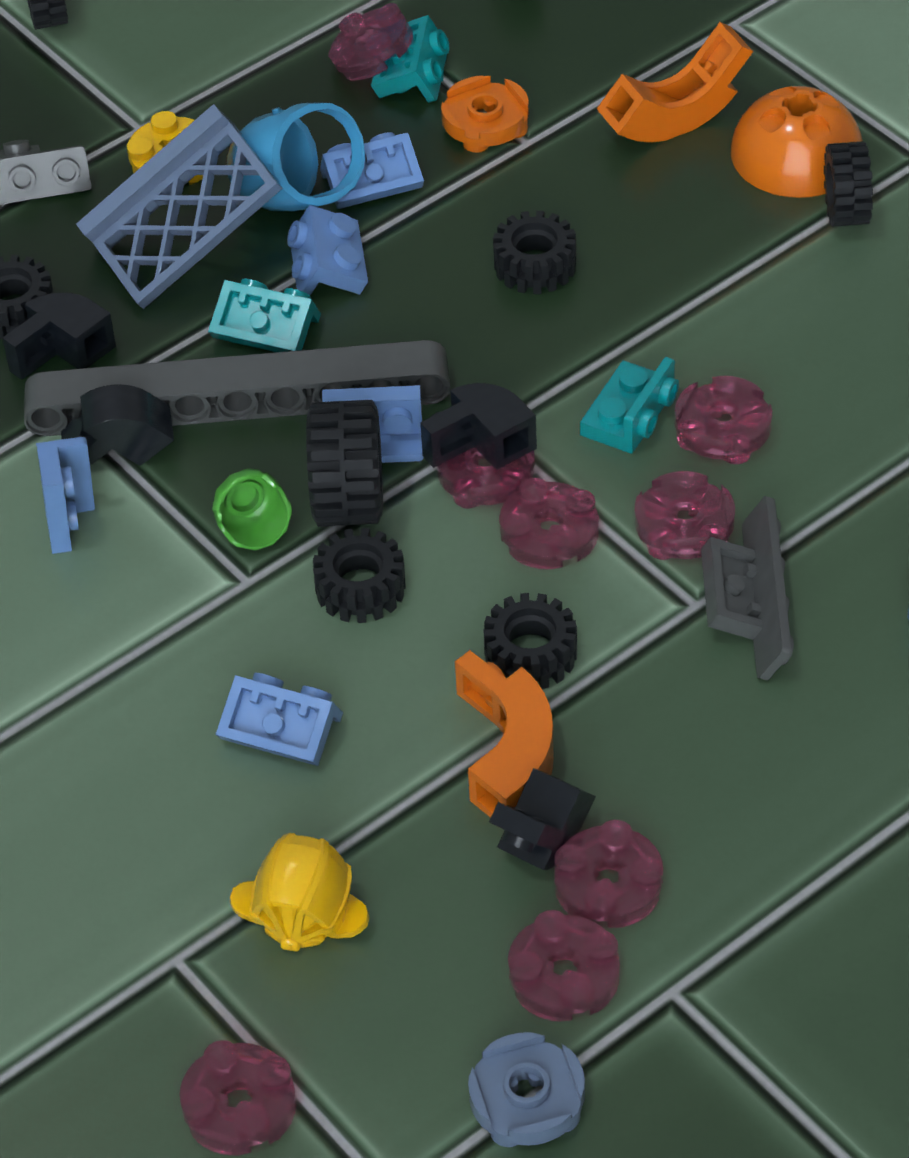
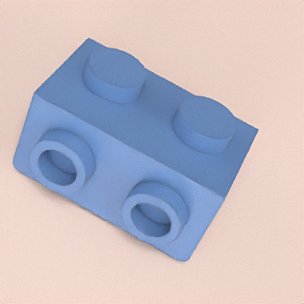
M309 205L301 219L293 222L287 237V244L291 247L293 259L292 277L296 280L297 290L311 295L318 283H323L360 295L368 283L358 220L350 218L343 213H334Z

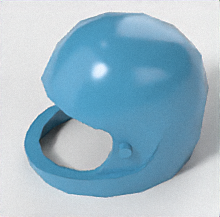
M301 103L293 105L286 110H282L280 107L274 108L272 113L254 118L240 131L242 137L283 188L262 206V208L270 211L305 210L309 205L318 207L337 202L356 186L364 168L365 150L363 136L354 118L342 107L332 103ZM318 111L333 116L344 126L351 140L352 158L348 173L337 187L327 192L310 196L317 179L318 156L316 143L308 127L299 118L307 113ZM234 142L229 148L227 165H234L237 146ZM246 159V165H251ZM228 175V178L231 182L232 175ZM243 175L240 196H251L265 182L259 175Z

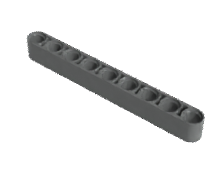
M422 340L40 372L30 376L25 382L24 424L30 432L39 436L61 435V431L72 420L82 415L80 396L95 388L114 384L141 388L170 406L172 426L307 415L312 402H322V390L420 385L421 405L434 404L445 399L450 392L447 353L440 343Z

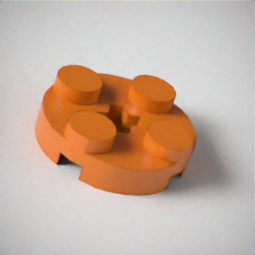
M482 75L466 78L455 83L447 91V99L441 105L444 129L452 138L463 142V146L467 151L475 153L483 152L489 146L501 145L515 138L523 137L528 132L529 99L520 85L505 78V85L491 83V76ZM484 109L487 113L478 112V110Z

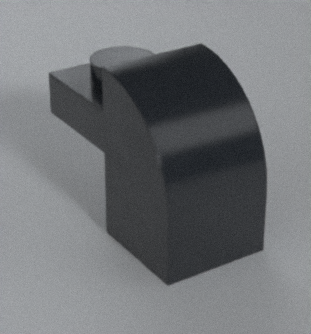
M51 293L27 302L25 307L28 320L15 327L2 338L9 371L21 380L55 355L60 356L77 369H84L116 347L111 314L90 299L73 293Z
M473 383L451 389V407L437 412L430 418L420 422L422 456L433 468L475 447L498 470L537 449L536 415L514 393L493 384Z
M122 384L98 387L80 396L82 415L72 420L61 431V439L85 437L87 439L90 466L111 449L141 466L174 441L170 406L141 388Z
M533 768L516 807L498 802L489 820L490 823L505 830L497 848L542 870L553 868L578 836L596 796L557 777Z

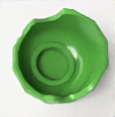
M244 469L229 475L215 490L212 507L215 521L228 541L234 546L256 551L274 545L287 532L292 516V506L280 484L268 472L263 473L260 469Z

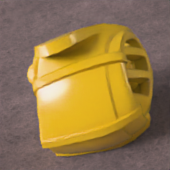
M295 833L285 834L276 841L262 862L255 881L238 884L232 889L229 900L233 911L239 917L265 926V933L280 943L281 949L298 952L300 948L320 945L326 937L335 939L352 938L360 934L368 926L370 919L366 905L350 894L352 884L351 866L344 861L339 852L324 838L317 839L296 835Z

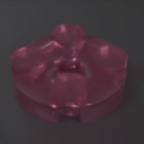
M395 3L386 4L363 15L355 12L349 14L340 22L339 29L341 32L333 41L328 56L340 74L343 72L347 79H367L386 70L388 67L384 61L389 59L394 53L400 59L412 42L413 29Z
M733 376L712 377V384L703 385L699 388L698 382H695L685 388L676 401L674 424L677 431V442L681 448L693 451L704 457L722 459L730 464H742L748 461L751 453L763 446L769 438L772 428L771 404L768 406L763 399L764 392L757 385L742 378ZM723 414L731 415V420L729 421L714 419L721 418Z
M473 447L437 466V475L442 487L453 495L454 502L458 506L470 509L478 505H495L526 496L530 491V481L535 472L534 451L496 470L492 465L479 466V460L484 457Z
M678 471L661 475L652 481V488L643 495L641 491L635 501V528L637 534L647 544L649 554L659 560L702 557L701 548L710 537L727 541L734 529L735 504L732 495L722 484L720 491L716 486L708 483V476L697 472ZM678 511H688L689 516L693 518L679 519L677 518Z
M529 478L519 485V491L513 493L505 501L499 515L500 537L502 542L504 540L509 546V554L516 561L538 569L563 567V560L572 559L577 556L578 562L585 558L594 549L599 536V515L595 507L594 495L587 490L578 489L565 483L545 482L540 478ZM555 521L561 524L552 525L549 530L541 528V522Z
M610 820L602 826L583 830L572 836L556 851V897L563 909L576 920L589 925L590 919L608 921V928H621L642 920L656 907L659 900V892L663 886L662 858L656 847L646 837L632 831L630 825L626 822ZM611 869L618 871L619 881L612 883L607 878L600 881L596 878L599 876L600 871Z
M547 910L540 913L534 923L525 927L516 936L508 953L509 980L515 989L516 998L529 1012L552 1021L572 1020V1014L583 1013L589 1009L590 1015L600 1011L611 1001L619 985L620 962L617 939L613 934L589 919L575 915H564L556 910ZM570 960L578 969L576 971L567 969L562 975L554 973V962Z
M226 1040L216 1041L208 1045L204 1055L197 1059L187 1070L179 1093L184 1121L190 1127L192 1136L203 1147L224 1155L251 1153V1146L260 1145L268 1140L270 1145L281 1138L293 1121L297 1104L290 1065L284 1058L259 1045L250 1043L233 1044ZM234 1090H246L247 1095L252 1097V1100L250 1102L240 1101L237 1107L234 1108L228 1106L229 1102L226 1095Z

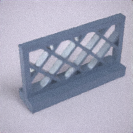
M215 104L210 106L76 223L84 236L96 246L135 302L143 309L283 189L242 137V133ZM234 142L237 146L234 165H217L218 155ZM246 159L251 165H246ZM195 175H203L199 195H182L184 185ZM215 175H232L228 196H211ZM243 175H259L265 182L251 196H240ZM161 205H169L165 226L148 225L149 216ZM180 205H197L194 226H176ZM209 205L226 206L224 219L216 226H205ZM126 235H134L130 256L115 255L112 248ZM146 235H163L159 256H142ZM174 235L191 236L190 247L183 255L170 256ZM140 265L157 266L154 280L141 290L136 284Z

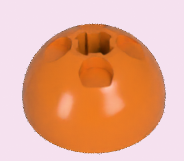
M789 86L765 94L745 111L735 128L730 154L736 171L754 187L784 197H813L826 194V189H824V153H826L825 148L827 144L862 142V136L853 115L837 98L816 88Z

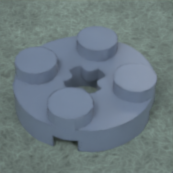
M523 1032L510 1034L495 1040L482 1052V1059L476 1064L475 1069L472 1067L469 1075L468 1086L471 1110L478 1123L490 1132L493 1141L500 1146L514 1147L516 1145L543 1144L560 1137L565 1132L574 1130L579 1124L581 1109L585 1100L583 1068L572 1050L563 1044L562 1049H560L555 1044L545 1042L544 1035ZM521 1080H528L532 1087L542 1086V1090L536 1092V1095L533 1097L525 1098L514 1093L518 1091V1082Z

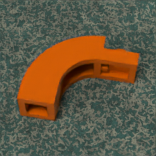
M719 22L693 59L677 74L658 82H642L621 74L597 107V110L618 135L639 142H661L672 139L702 126L716 116L734 98L738 91L731 84V81L754 51L731 26Z
M469 650L455 661L457 695L493 722L503 733L498 744L468 768L470 801L491 818L498 802L516 807L533 768L550 775L552 774L554 759L552 713L544 691L532 675L523 667L506 678L496 664L485 662Z

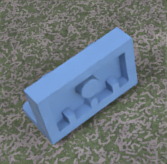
M392 132L382 133L373 137L370 142L364 143L365 162L362 174L356 186L335 202L337 209L422 188L424 179L408 132L395 135ZM351 143L336 145L330 148L327 153L322 154L320 171L322 178H327L331 190L337 187L348 173L352 158Z
M420 385L322 390V402L373 400L379 414L382 463L423 460L420 422L423 421Z
M85 437L36 443L52 554L72 551L69 531L79 530L77 513L95 509L88 445Z
M254 673L252 680L235 675L216 736L222 740L318 766L332 721L340 722L343 712L331 701L332 695L310 686H302L300 693L282 688L284 684L282 680L262 673Z

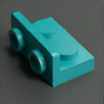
M429 15L384 30L371 83L372 89L379 98L394 93H404L417 86L428 103L438 99L440 85L444 77L443 71L446 57L449 53V42L446 34L441 29H437Z
M247 278L241 279L240 283L224 280L208 332L216 339L273 352L301 351L310 323H319L321 313L311 299V296L303 291L293 288H286L284 293L269 290L265 284Z
M664 357L656 371L622 360L580 421V436L633 454L643 437L648 439L654 432L658 415L663 407H670L677 396L679 380L675 379V360Z

